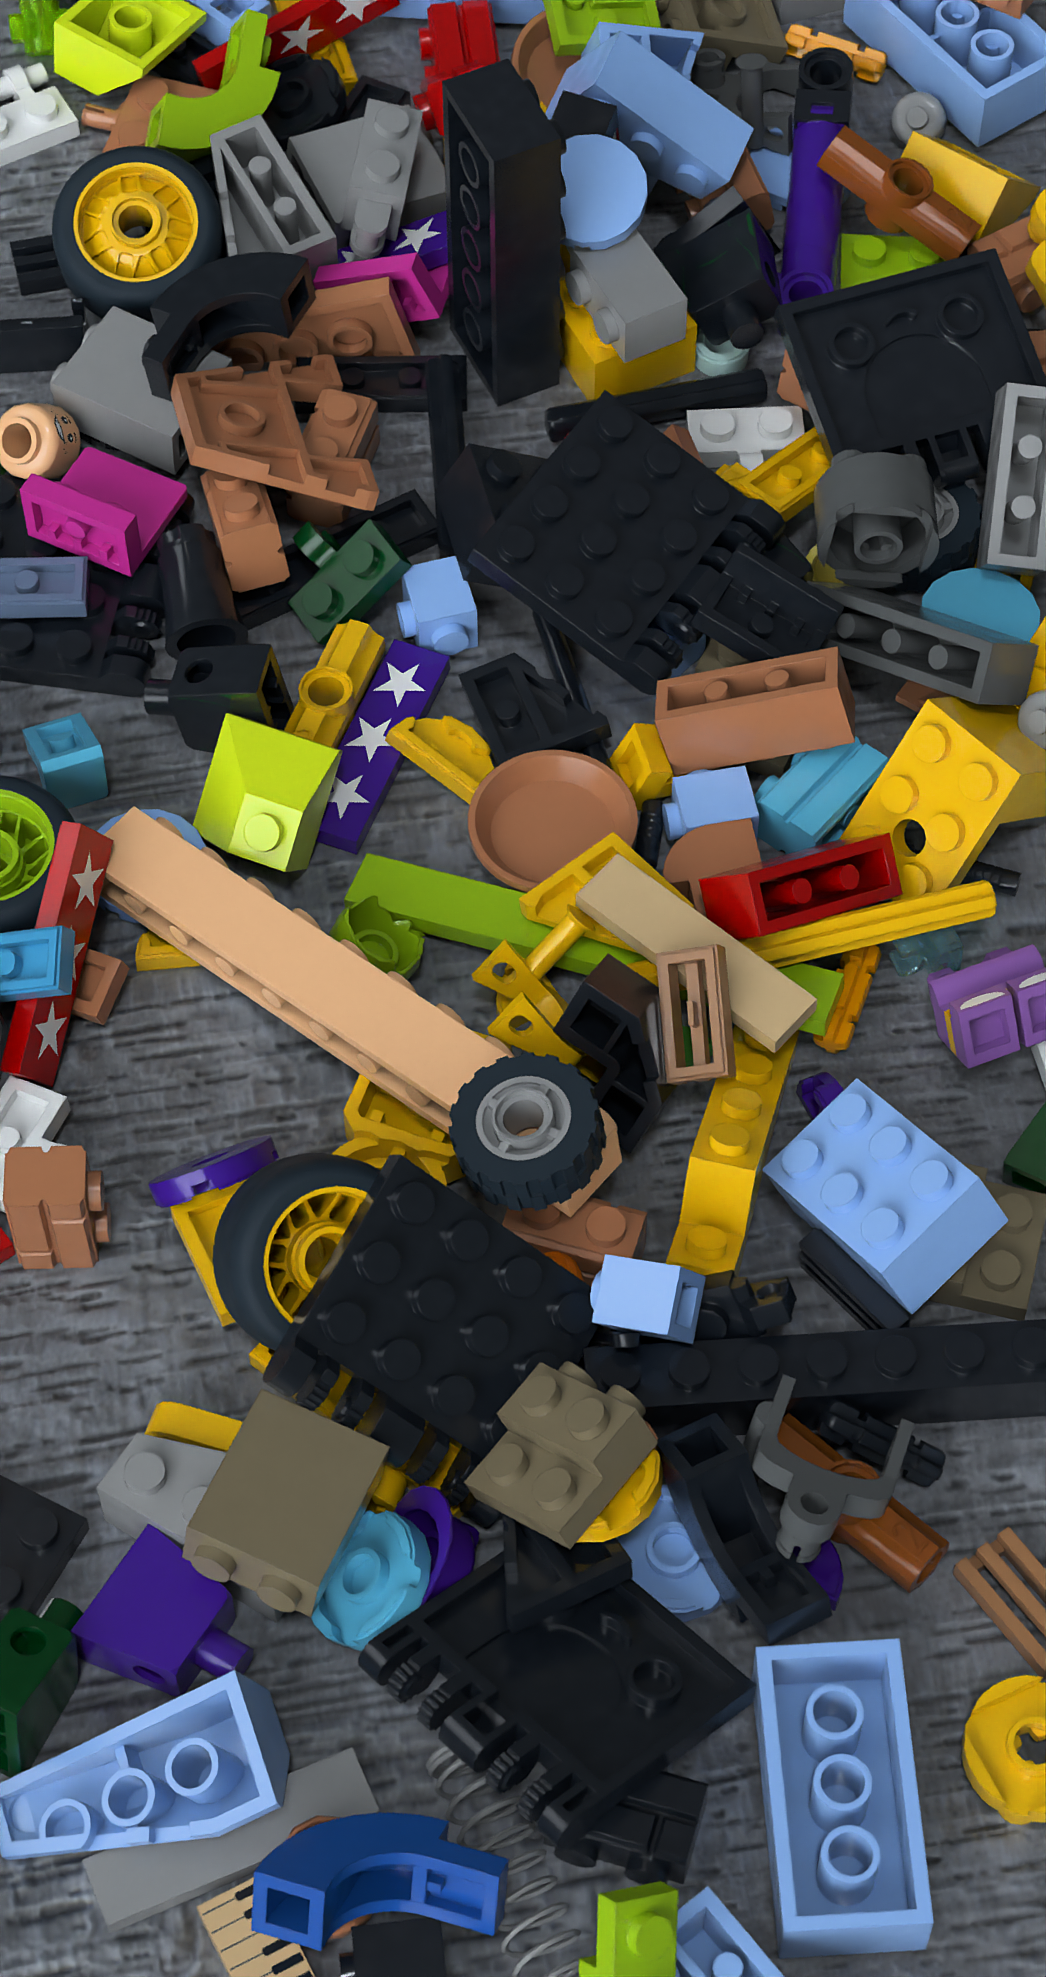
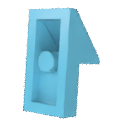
M81 713L22 729L28 752L38 769L43 789L55 796L67 809L103 799L108 795L101 745Z

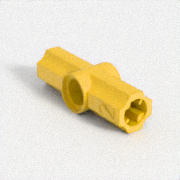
M353 619L344 624H336L316 667L306 672L300 680L298 687L299 701L284 731L336 749L338 748L385 651L384 637L378 635L371 628L370 624Z

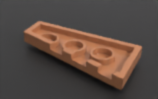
M389 276L316 290V299L289 339L271 333L252 332L230 337L211 348V350L231 358L232 366H240L244 371H261L264 362L289 359L293 364L292 368H295L296 357H313L323 354L333 355V357L420 356V348Z

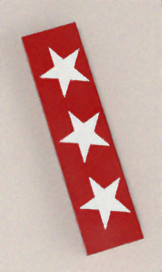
M301 0L268 18L265 36L271 38V50L265 67L277 59L293 54L311 55L400 5V1ZM228 41L192 61L202 87L219 90Z
M62 821V825H60L35 929L64 926L75 931L72 993L70 995L17 1000L0 1065V1071L33 1084L53 1087L114 841L81 823Z

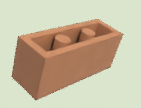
M838 646L657 681L654 721L674 776L700 769L713 770L725 766L758 760L765 761L779 756L818 749L825 750L839 745L855 743V700Z

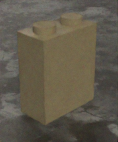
M261 1388L187 1525L182 1558L190 1561L199 1573L209 1579L218 1582L231 1580L255 1591L265 1604L283 1612H293L296 1610L312 1617L382 1479L390 1447Z

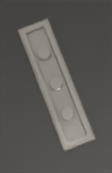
M352 1747L287 1774L282 1807L219 1837L107 1849L83 1859L82 1862L108 1931L113 1933L254 1873L262 1860L287 1839L295 1826L317 1815L347 1817L380 1813V1810Z

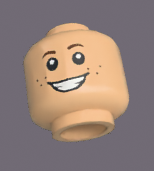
M41 403L19 404L3 413L0 418V464L13 476L27 480L31 473L46 479L59 478L68 472L79 456L81 446L79 428L73 417L61 407Z

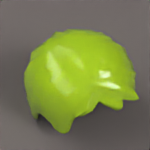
M370 895L342 910L329 932V936L338 942L346 939L355 944L365 954L369 963L387 974L389 971H394L402 975L406 980L415 973L420 965L425 940L423 938L425 934L412 929L413 922L411 920L393 921L390 913L385 908L379 906L378 897L375 895Z

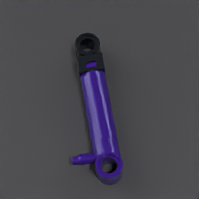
M830 47L817 48L808 52L801 59L798 67V89H796L793 145L781 271L777 272L783 304L832 292L836 289L844 186L817 167V163L844 125L850 129L854 69L852 60L846 53Z

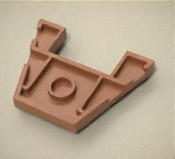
M333 355L313 356L311 365L292 368L293 364L289 359L271 361L268 371L243 374L244 370L240 366L174 375L170 395L191 465L346 506L374 511L379 489L369 460L309 455L291 402L317 403L322 389L331 388L342 391L343 384Z

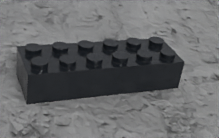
M509 59L442 81L450 330L498 407L558 385L560 359L565 356V349L560 336V321L565 318L564 304L560 296V281L565 279L566 274L560 255V240L566 237L565 224L561 216V198L566 196V185L561 172V155L566 153V140L558 121L554 118L549 120L541 109L538 94L533 83L529 79L522 80Z

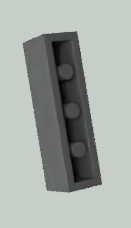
M807 581L808 584L820 589L844 607V610L819 649L838 646L842 657L976 704L1022 705L1026 700L1039 645L868 588L851 586L845 583Z

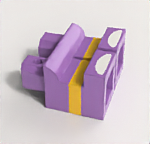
M1033 944L1015 951L1003 947L987 953L984 960L979 964L959 971H954L948 967L928 975L927 983L931 1005L934 1009L938 1037L968 1069L1021 1050L1020 1042L1027 1048L1046 1041V967L1044 968L1041 955Z

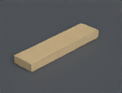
M619 853L576 894V907L656 966V953L715 944L724 946L726 950L732 1022L774 1054L816 1011L817 998ZM702 961L705 1002L708 1004L705 961ZM685 964L677 965L679 983L687 988Z

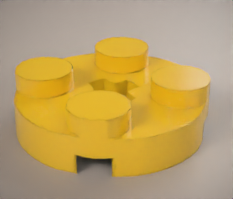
M1032 1675L1011 1677L1000 1681L986 1690L977 1700L962 1734L961 1758L971 1786L983 1801L998 1811L1004 1820L1017 1825L1028 1824L1031 1821L1046 1822V1763L1035 1764L1032 1760L1025 1761L1017 1753L1022 1746L1020 1736L1029 1733L1036 1742L1046 1739V1683L1041 1682L1043 1677Z

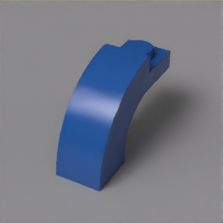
M369 1813L333 1819L305 1829L285 1840L273 1849L255 1869L251 1931L322 1951L330 1936L349 1921L372 1913L398 1911L427 1916L494 1936L504 1918L509 1859L448 1842L449 1821L439 1818L407 1813Z

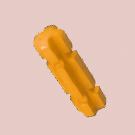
M797 23L792 24L785 35L788 46L785 54L788 56L802 59L808 52L814 49L830 47L839 49L849 56L852 60L854 71L858 72L856 76L858 79L870 83H878L885 72L887 55L883 51L868 46L865 51L860 50L861 45L822 31H819L818 36L813 35V28Z
M876 945L842 953L840 966L843 969L837 968L836 972L844 973L842 994L825 1037L813 1034L814 1043L825 1048L828 1053L837 1054L840 1050H846L850 1046L855 1032V1025L851 1022L858 1023L873 982V977L869 973H876L881 959V950Z

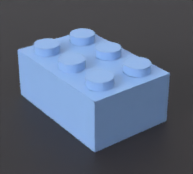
M857 1078L762 1169L797 1215L813 1229L816 1227L818 1230L821 1229L910 1314H913L1009 1221L976 1174Z

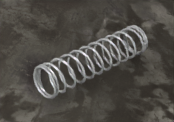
M442 1745L431 1754L425 1765L429 1776L438 1779L435 1785L436 1794L445 1799L452 1800L446 1811L447 1820L456 1825L463 1826L456 1839L458 1845L483 1852L492 1851L517 1843L534 1832L536 1824L524 1822L501 1831L482 1845L475 1846L464 1843L463 1837L473 1825L496 1821L517 1811L518 1807L516 1806L519 1804L518 1800L521 1796H512L497 1801L482 1809L470 1819H457L453 1816L452 1811L460 1800L475 1798L495 1790L491 1786L475 1790L486 1783L487 1779L483 1776L457 1794L444 1792L442 1789L444 1780L463 1776L473 1772V1770L460 1758L451 1765L437 1767L443 1761L455 1755L445 1745ZM509 1804H513L502 1811L488 1815L499 1808H502ZM524 1830V1831H522L521 1833H519V1834H517V1835H515V1836H512V1837H510V1838H507V1839H505V1840H502L503 1838H505V1837H507V1836H509V1835H511V1834H514V1833H516V1832H518V1831ZM537 1848L510 1859L508 1875L521 1872L538 1864L545 1858L547 1850ZM531 1857H534V1858H532V1859H530V1860H528V1861H526V1862H524V1863H521V1864H519V1865H516V1864H518L519 1862H522V1861H524V1860H526V1859H529V1858H531ZM547 1875L526 1883L506 1896L505 1906L528 1900L550 1890L556 1885L558 1877ZM558 1902L546 1906L527 1916L518 1924H500L498 1930L509 1931L501 1944L502 1953L512 1958H521L512 1972V1977H520V1969L532 1957L562 1949L579 1938L581 1931L570 1929L544 1940L530 1951L515 1952L508 1949L509 1941L519 1931L534 1928L557 1919L568 1911L569 1903ZM579 1958L560 1965L543 1977H570L579 1973Z

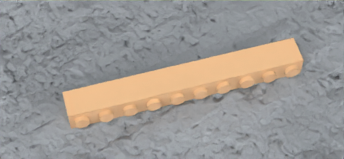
M133 806L104 834V836L114 841L100 896L449 1134L448 1126H452L449 1115L452 1103L456 1104L459 1098L458 1091L464 1083L468 1084L475 1077L474 1073L483 1066L487 1068L495 1064L496 1059L505 1056L509 1058L514 1057L509 1048L500 1040L492 1036H487L484 1039L467 1028L461 1017L447 1005L438 1003L434 1006L417 995L414 987L399 973L389 971L386 974L369 963L365 954L352 942L346 939L338 942L324 933L318 923L304 910L295 908L291 911L276 901L269 889L259 880L253 877L245 880L231 871L225 861L212 849L203 847L199 850L184 840L180 831L167 819L158 817L154 820ZM600 1108L605 1125L603 1127L606 1134V1148H602L603 1161L599 1170H594L590 1176V1183L583 1190L579 1188L571 1194V1199L561 1204L559 1201L551 1204L570 1218L622 1163L617 1125L612 1117L602 1108ZM539 1127L523 1129L516 1136L530 1135L536 1132Z

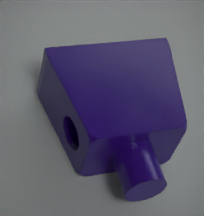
M147 1524L71 1630L76 1636L77 1654L80 1659L175 1697H180L187 1692L202 1669L217 1678L234 1670L243 1675L252 1660L254 1650L228 1634L236 1618L233 1598L230 1592L220 1582L209 1579L199 1573L190 1561L182 1558L183 1551L150 1524Z

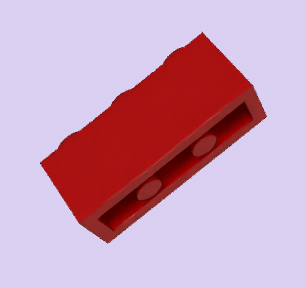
M890 833L840 839L698 879L707 918L735 939L762 937L903 895Z

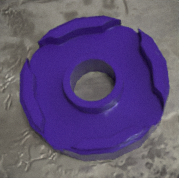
M271 1135L262 1136L221 1149L174 1168L149 1181L148 1185L156 1206L161 1208L170 1207L192 1200L191 1197L196 1196L195 1194L215 1188L221 1190L248 1179L261 1168L277 1161L279 1155Z

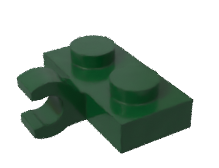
M371 519L342 547H340L329 531L324 529L320 533L314 524L308 521L292 538L299 549L320 570L288 603L319 644L326 646L336 624L347 623L350 619L358 621L412 567V564L382 525Z

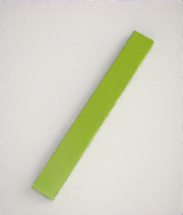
M366 853L344 898L345 908L370 895H375L378 897L379 906L385 908L390 913L393 921L409 919L413 922V930L492 951L506 938L522 958H526L554 928L528 920L521 913L519 898L526 894L524 892ZM581 936L554 967L589 975L608 953L625 965L646 960V958L639 953ZM795 963L776 968L817 998L816 1011L798 1030L825 1037L844 988V973L804 963ZM687 989L680 991L681 1000L688 1001Z

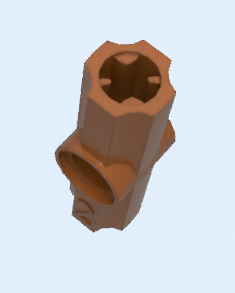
M845 125L817 163V167L865 201V214L876 228L892 234L906 231L945 261L959 258L981 228L979 223L933 190V178L921 163L909 158H898L893 161Z
M790 1413L783 1417L777 1437L779 1442L793 1454L821 1468L845 1476L860 1479H879V1475L871 1466L859 1460L845 1459ZM891 1497L885 1513L880 1518H858L842 1513L830 1539L836 1543L854 1547L909 1593L913 1589L920 1587L927 1580L949 1548V1542L894 1497Z

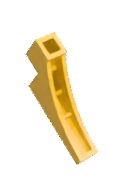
M734 1025L733 1042L737 1077L716 1078L689 1156L679 1223L666 1259V1264L681 1266L703 1276L733 1270L736 1277L739 1276L763 1175L762 1169L765 1167L780 1105L795 1057L799 1030L774 1054L737 1025Z

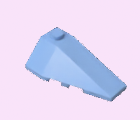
M235 1670L1 1782L0 1852L2 1858L14 1860L219 1837L282 1807L290 1753L270 1691Z

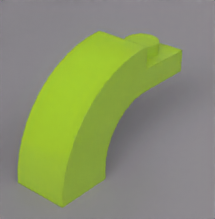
M247 9L230 28L223 76L218 92L200 98H187L166 93L151 110L145 146L163 149L190 162L212 154L209 135L259 114L262 115L274 96L280 77V72L264 68L271 50V38L265 36L268 15Z

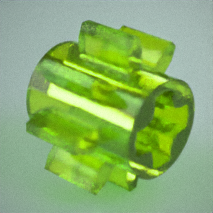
M18 0L20 13L8 14L11 41L13 44L23 43L25 56L28 57L54 55V22L70 8L60 9L59 0Z

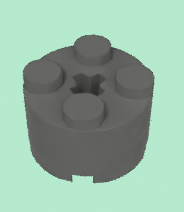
M845 450L836 454L831 460V467L818 480L813 495L817 552L823 567L827 563L835 570V578L845 584L862 588L891 587L903 583L902 574L918 566L919 574L929 568L939 551V532L934 485L927 471L924 459L915 454L899 455L887 452L863 454L857 450Z

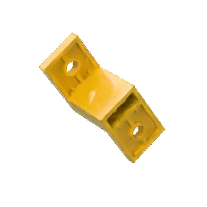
M1046 616L1029 641L1039 645L1026 699L1029 695L1046 689ZM956 696L927 699L840 837V839L890 833L903 895L890 898L892 901L959 886L999 824L1046 816V750L1036 745L1019 730L1018 712L1021 705L976 704ZM911 820H915L922 826L926 836L925 846L919 854L912 852L908 848L904 838L905 828Z

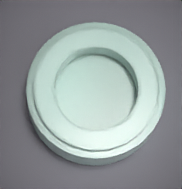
M701 330L697 331L695 366L702 373L713 377L739 372L746 367L749 360V349L735 348L730 340L718 346L710 345Z

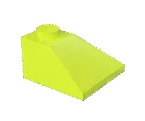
M79 0L54 22V73L99 96L143 78L206 22L207 12L184 0Z
M226 713L193 826L198 830L201 837L230 854L282 872L307 869L343 751L233 713Z

